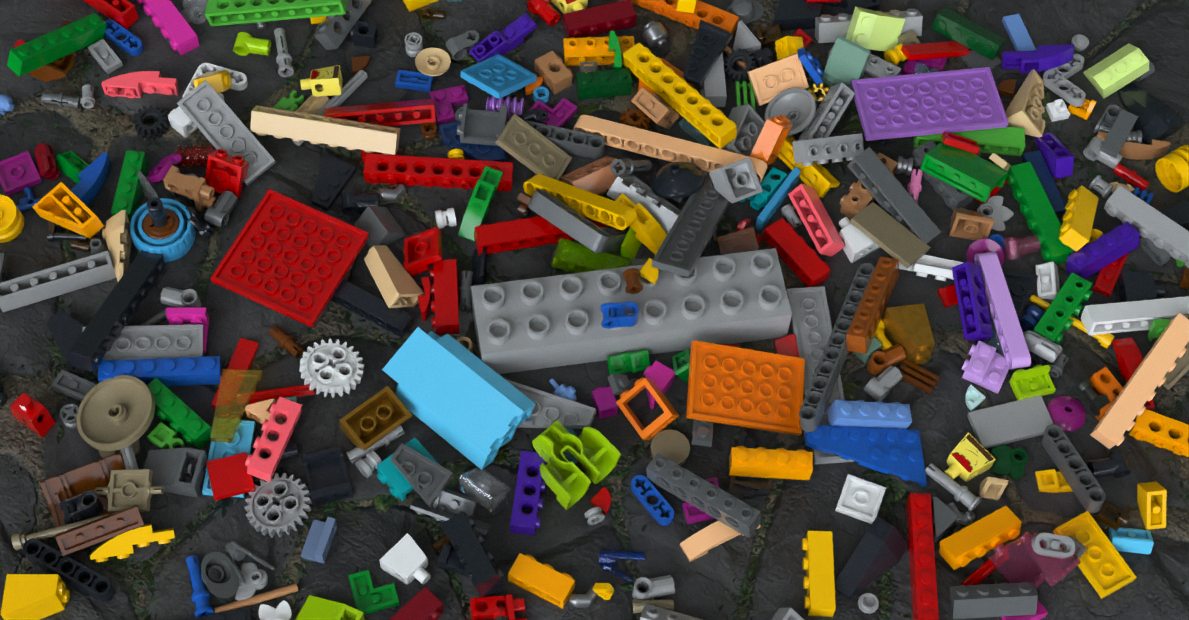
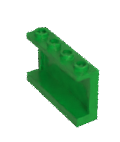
M943 141L926 153L920 168L922 171L984 203L988 200L991 191L996 186L1001 188L1004 185L1009 173L1007 170L971 152L943 144Z

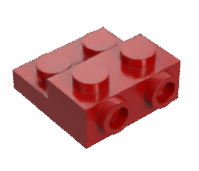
M224 149L213 151L208 155L205 176L207 185L214 187V192L222 194L223 191H230L239 199L241 197L243 181L247 178L249 162L244 161V157L240 155H228Z
M438 226L404 239L403 253L405 255V262H403V266L412 276L429 270V264L442 259L441 230Z

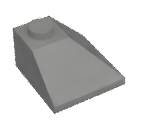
M750 157L709 173L715 190L731 203L763 192Z

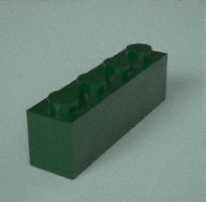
M946 7L937 14L931 29L992 61L1000 53L1006 41L1004 37Z

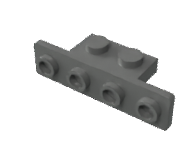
M445 488L431 507L420 499H415L410 504V509L415 510L417 514H426L442 522L463 511L466 517L471 516L476 526L473 529L476 534L480 532L481 535H486L491 528V524L473 518L477 499Z

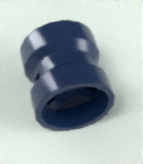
M1028 306L1025 310V315H1022L1019 319L1021 328L1025 331H1033L1044 315L1043 311L1036 306Z

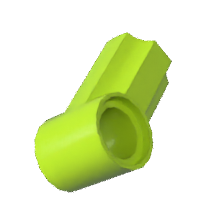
M240 32L237 34L233 51L240 56H247L249 53L268 56L271 51V40L253 38L248 33Z

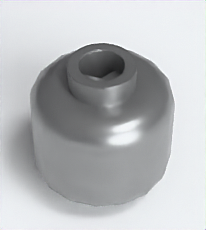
M651 21L644 26L642 36L650 47L658 46L660 48L666 44L668 32L660 22Z

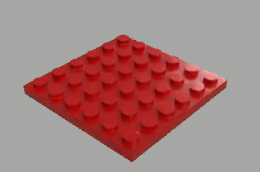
M269 189L210 279L211 282L313 328L369 238V233Z

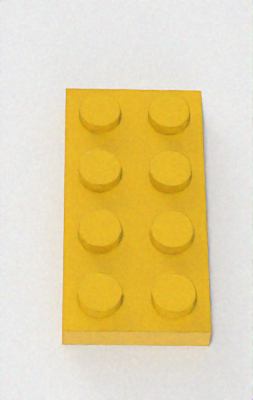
M1088 511L1054 529V534L1072 536L1088 548L1076 564L1101 599L1137 578Z

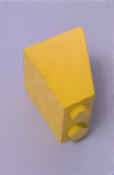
M7 574L0 615L4 620L43 619L65 610L66 602H69L70 591L66 588L65 582L62 581L59 574Z

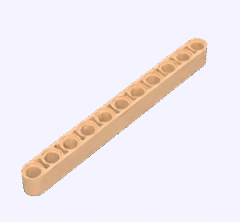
M584 114L579 116L573 128L575 131L602 136L605 140L604 145L669 162L692 163L708 172L749 157ZM750 157L759 183H761L767 170V164L761 159Z

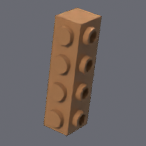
M879 152L877 154L878 158L894 175L898 162ZM859 180L857 183L853 182L849 189V194H845L839 203L841 204L840 213L852 218L874 202L875 198Z

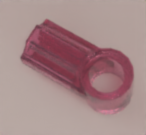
M1035 235L1003 239L1005 259H1018L1023 254L1038 252V249L1041 247L1040 241Z

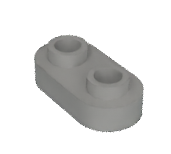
M1043 532L1033 537L1032 548L1039 555L1064 559L1074 554L1075 543L1068 536ZM1040 541L1044 544L1043 548L1039 544ZM1060 545L1063 546L1064 551L1060 550Z

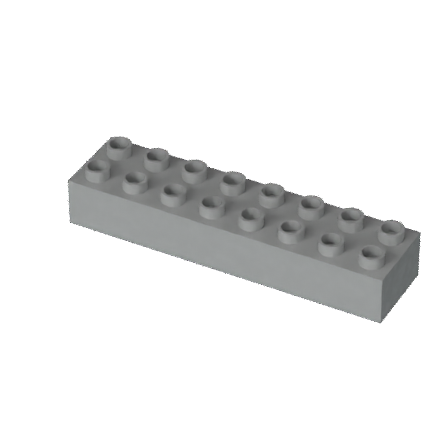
M776 248L700 257L689 277L658 269L659 274L656 284L639 276L643 290L636 294L626 292L625 287L627 284L626 279L623 278V272L630 268H636L640 271L644 265L471 286L472 311L479 358L496 373L505 374L607 360L609 355L640 349H648L649 355L681 351L687 348L691 349V342L693 340L714 344H735L785 337L789 329L792 311ZM634 302L638 306L639 319L636 325L611 329L602 327L603 313L600 310L602 304Z

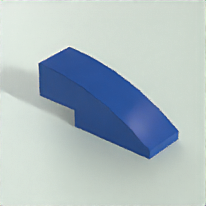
M106 152L102 153L78 174L80 182L70 190L86 206L99 193L108 176L111 162Z

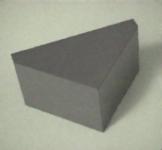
M933 497L931 509L934 543H936L955 525L959 516L939 498Z

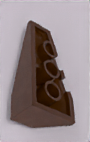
M65 21L60 28L70 23ZM77 51L29 72V75L44 82L64 78L74 67Z

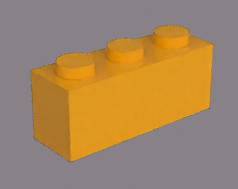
M519 553L508 572L509 582L561 608H564L575 588V580H573L572 576L567 573L561 574L555 571L551 565L541 564L528 554L523 555Z

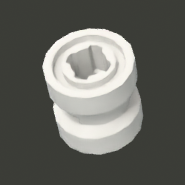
M448 208L446 211H435L436 224L439 229L448 225L450 227L457 226L454 208Z

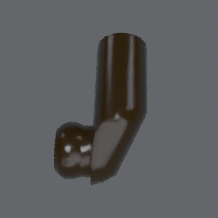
M424 7L420 11V16L424 20H444L445 11H436Z
M445 534L431 546L438 553L442 550L444 544L450 546L452 544Z

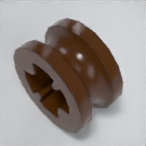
M434 122L423 123L421 125L422 137L428 140L437 136V125Z

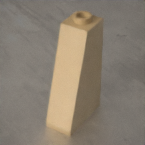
M374 245L369 249L364 261L389 308L415 307L418 303V296L424 295L421 288L386 245Z

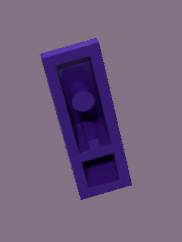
M1052 132L1043 133V136L1040 138L1034 137L1050 173L1055 178L1071 176L1073 174V154Z

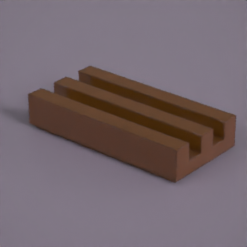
M907 359L903 361L899 369L903 376L901 380L928 394H931L940 378ZM903 371L913 376V378L904 374ZM920 380L923 381L924 383L930 385V387L927 386V385H925V384H923V383H921V382H919V381H920Z

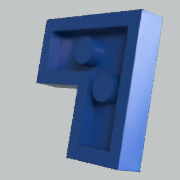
M804 47L797 50L799 60L816 85L822 83V74L824 73L818 57L814 58L810 51L806 52Z

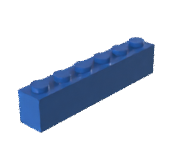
M220 356L105 360L98 366V380L100 383L103 380L111 379L118 375H129L140 379L146 385L155 378L165 386L220 384L222 381V363Z

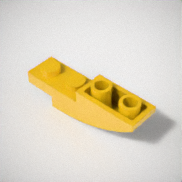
M622 193L615 201L632 207L636 211L637 220L630 227L636 232L635 237L656 255L667 234L640 203L635 205Z
M152 523L144 524V526L109 538L90 554V559H96V562L108 561V557L117 556V559L130 557V554L134 553L133 545L137 544V547L150 546V542L158 541V544L170 543L171 539L175 538L174 528L153 531Z

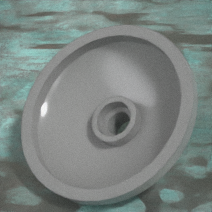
M791 88L784 90L776 95L768 104L765 111V122L773 116L785 115L793 123L788 136L796 134L805 129L813 120L816 113V101L812 94L805 89Z

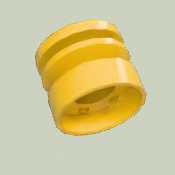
M1189 145L1177 148L1160 158L1155 164V171L1159 181L1171 192L1177 193L1189 186Z

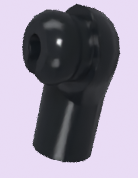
M535 108L521 114L520 118L524 121L535 120L545 122L548 118V113Z

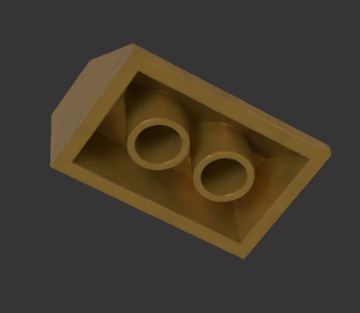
M387 386L339 420L340 429L352 444L365 451L410 419L412 414Z

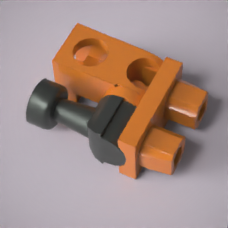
M1104 367L1093 374L1090 380L1082 381L1076 389L1079 393L1086 394L1091 401V412L1100 421L1123 387L1108 368ZM1093 388H1095V389L1099 392L1100 395H1098V394L1093 390Z

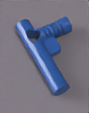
M30 187L24 189L26 197L19 199L20 204L16 205L20 211L33 208L41 200L40 198L34 199Z

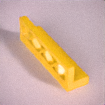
M787 136L778 157L791 170L794 167L800 169L799 178L806 185L814 187L820 198L824 197L830 188L840 185V182L821 164L817 165V161H813L814 165L802 166V163L795 164L792 142L797 140L793 136Z

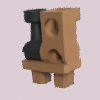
M171 166L163 179L169 196L176 198L179 195L187 199L189 205L196 207L198 211L202 212L205 207L214 206L217 202V198L213 197L214 187L208 186L206 179L202 177L198 179L192 175L180 174L179 168Z

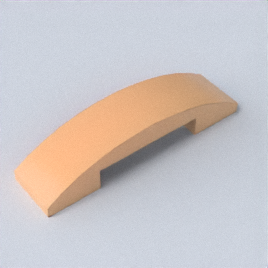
M717 521L680 543V547L689 562L707 554L708 550L741 533Z

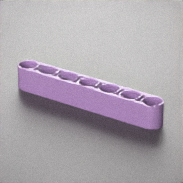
M996 252L975 254L974 262L976 265L981 266L987 304L1009 369L1029 367L1031 365L1030 353Z

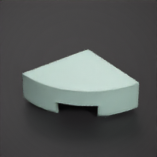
M972 385L968 387L965 394V402L971 412L986 398Z

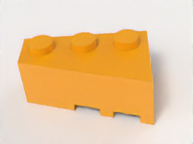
M62 182L33 206V209L41 218L89 239L104 227L99 218Z

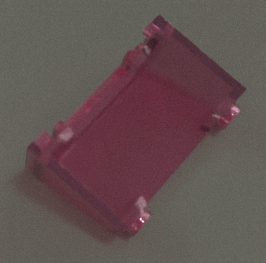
M1026 532L1018 540L1005 546L1003 543L999 544L993 549L994 554L989 557L1008 583L1033 582L1035 588L1045 581L1050 586L1057 584L1078 566L1081 560L1076 554L1064 559L1037 554L1032 548V539L1037 534H1030L1029 532ZM1040 541L1039 544L1043 548L1044 544Z

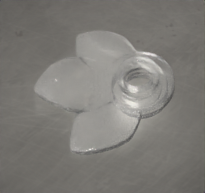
M183 0L184 10L180 14L187 23L202 24L207 19L205 10L208 0Z

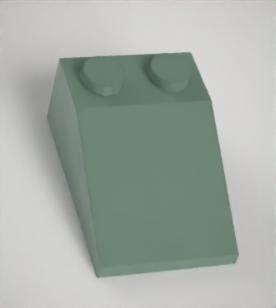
M838 36L823 72V84L831 87L843 82L851 89V80L864 78L871 51Z

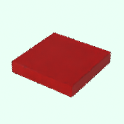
M247 452L206 462L215 501L255 491L252 475L247 474L248 466L245 465L248 458Z

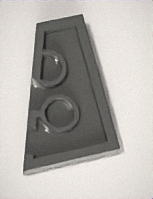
M401 443L390 458L391 463L429 507L433 505L453 477V472Z

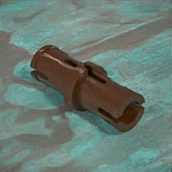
M278 325L273 326L276 330L271 328L269 334L280 343L281 348L287 349L294 358H299L298 353L302 355L304 349L294 341L290 334L287 335Z

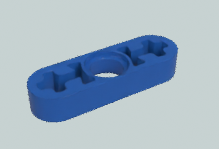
M108 19L104 21L107 23L105 37L132 56L140 55L143 52V45L139 38L114 20ZM121 35L127 36L124 40L117 39Z
M643 475L635 476L631 481V491L660 525H670L674 519L673 508L647 477ZM637 482L639 484L644 483L643 489L636 487ZM655 496L658 502L654 505L649 504L647 498ZM662 512H663L664 514L669 513L668 518H666V517H663V518H662V517H661Z

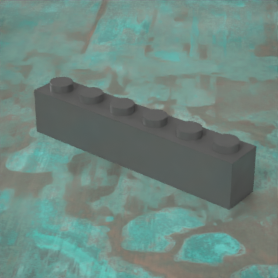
M870 147L856 156L847 165L885 212L924 243L928 244L941 233L937 225L931 221L925 211L920 208L913 197L904 189L900 181L893 176L889 168L882 163Z

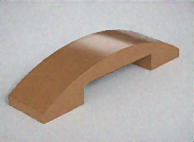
M1098 132L1096 137L1105 140L1108 133ZM1153 139L1150 145L1125 141L1119 154L1123 155L1122 158L1154 159L1164 156L1171 143Z

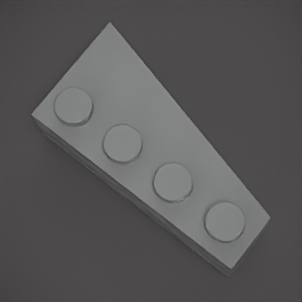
M635 175L617 176L607 195L616 200L623 193L635 205L640 203L668 235L681 210L665 198L654 194L650 187Z

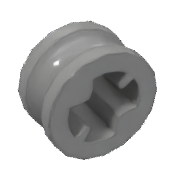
M594 507L585 512L584 515L585 518H588V525H594L604 520L605 516L601 513V507Z

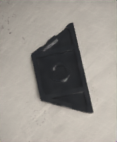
M746 431L742 432L739 446L754 449L764 447L760 442L756 443L751 439ZM731 476L727 493L739 500L768 496L773 478Z

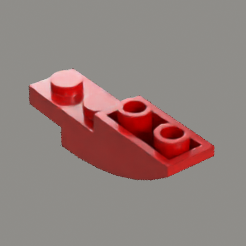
M1132 337L1112 341L1121 378L1125 377L1126 383L1143 361L1140 350ZM1153 399L1150 402L1146 401L1144 404L1147 410L1155 409Z

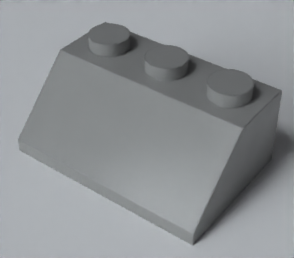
M749 104L732 108L728 119L735 122L737 135L734 140L721 149L750 156L765 125V121Z

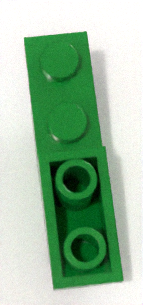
M485 166L468 203L458 233L459 237L475 242L474 228L484 224L503 172Z

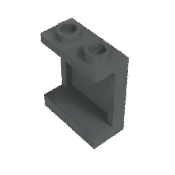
M464 103L463 110H459L461 124L457 125V135H460V143L499 146L495 141L507 124V106L500 105L498 112L468 109V104Z

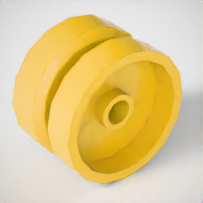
M0 194V243L15 239L22 232L24 217L13 200L8 196Z

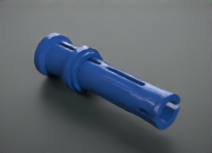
M193 555L186 558V563L193 589L191 600L195 603V617L214 614V609L209 601L210 593L206 590L201 578L199 556L195 555V560Z

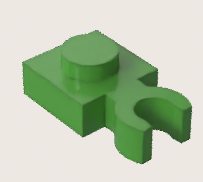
M294 90L290 93L289 99L283 97L273 108L296 111L298 105L304 102V96L301 95L299 98H295L297 92Z
M1154 319L1149 326V341L1159 338L1171 319Z
M162 422L147 436L149 441L161 449H166L167 446L169 449H173L176 445L185 447L183 440L176 438V432Z

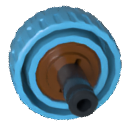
M152 198L135 211L130 222V234L137 251L144 250L149 251V253L163 254L164 262L175 261L183 257L192 248L196 238L195 226L188 221L192 218L190 211L180 202L167 198Z

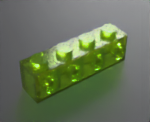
M560 238L551 266L572 273L629 267L632 260L608 252L596 253L584 245Z

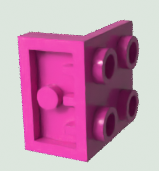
M166 308L169 325L203 324V353H206L209 316L206 308Z

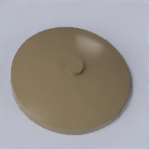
M118 375L101 381L86 394L79 406L76 421L81 437L90 446L102 451L119 450L131 445L146 432L153 420L155 413L153 393L143 381L129 375Z

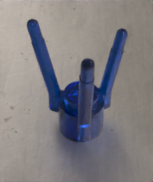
M602 549L599 565L604 566L603 571L611 572L629 582H633L632 578L611 567L616 566L617 558L645 561L646 558L643 557V552Z

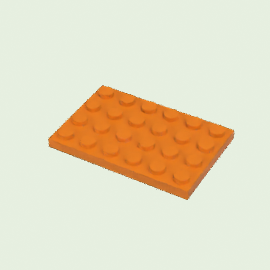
M693 340L690 351L686 418L792 435L802 434L799 411L803 403L805 358Z

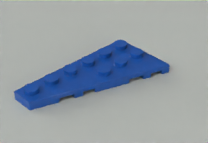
M819 425L814 432L804 431L805 446L827 454L831 452L847 461L851 459L858 462L859 465L900 476V479L905 481L917 482L922 487L927 485L919 430Z

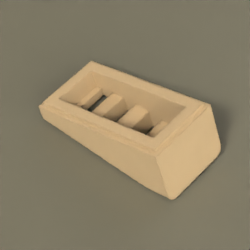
M995 477L985 478L980 483L979 497L999 500L1008 484V480Z

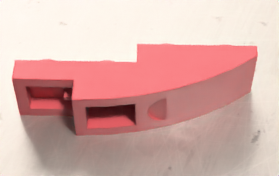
M139 71L122 74L102 81L101 84L104 94L111 97L141 98L142 92L165 95H178L179 93L177 79L162 78L160 71Z

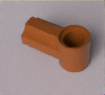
M896 344L883 351L874 352L867 363L868 372L873 375H880L889 366L905 360V350L901 345Z

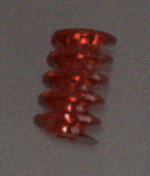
M208 143L207 149H205L203 144L200 145V149H197L196 144H193L192 149L186 144L185 150L182 149L181 145H178L176 154H180L182 157L180 163L177 164L178 168L180 164H182L183 168H186L188 163L190 167H194L195 163L198 167H202L203 162L207 167L208 155L215 151V148H212L210 143Z

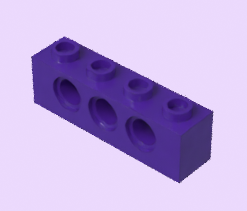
M967 261L952 267L964 339L978 343V341L994 337L981 266Z
M521 451L510 533L535 536L536 528H540L541 516L537 515L538 510H542L543 498H540L541 491L545 492L546 483L541 476L539 468L542 463L544 465L548 463L537 452ZM533 472L537 475L535 477H531L528 474ZM527 491H533L534 494H533V495H527V494H525V492H527ZM525 509H529L532 512L530 514H525L522 511Z

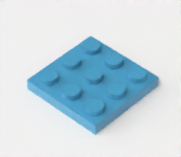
M500 54L462 70L460 77L498 99L536 82L537 79L536 74Z

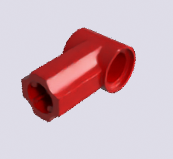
M529 0L527 2L530 12L533 15L538 14L549 26L556 25L561 19V15L550 5L549 0Z

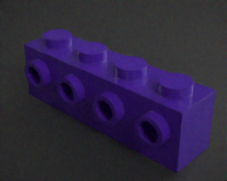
M1128 221L1118 225L1111 232L1101 235L1096 241L1086 244L1081 250L1071 253L1067 257L1066 271L1070 275L1074 273L1084 279L1088 278L1139 247L1140 233Z

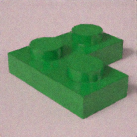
M369 570L348 575L356 608L363 612L364 615L399 605L394 583L373 588Z

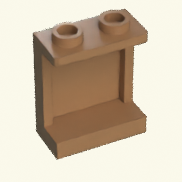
M644 87L631 100L656 124L670 129L680 117L659 96L651 94Z

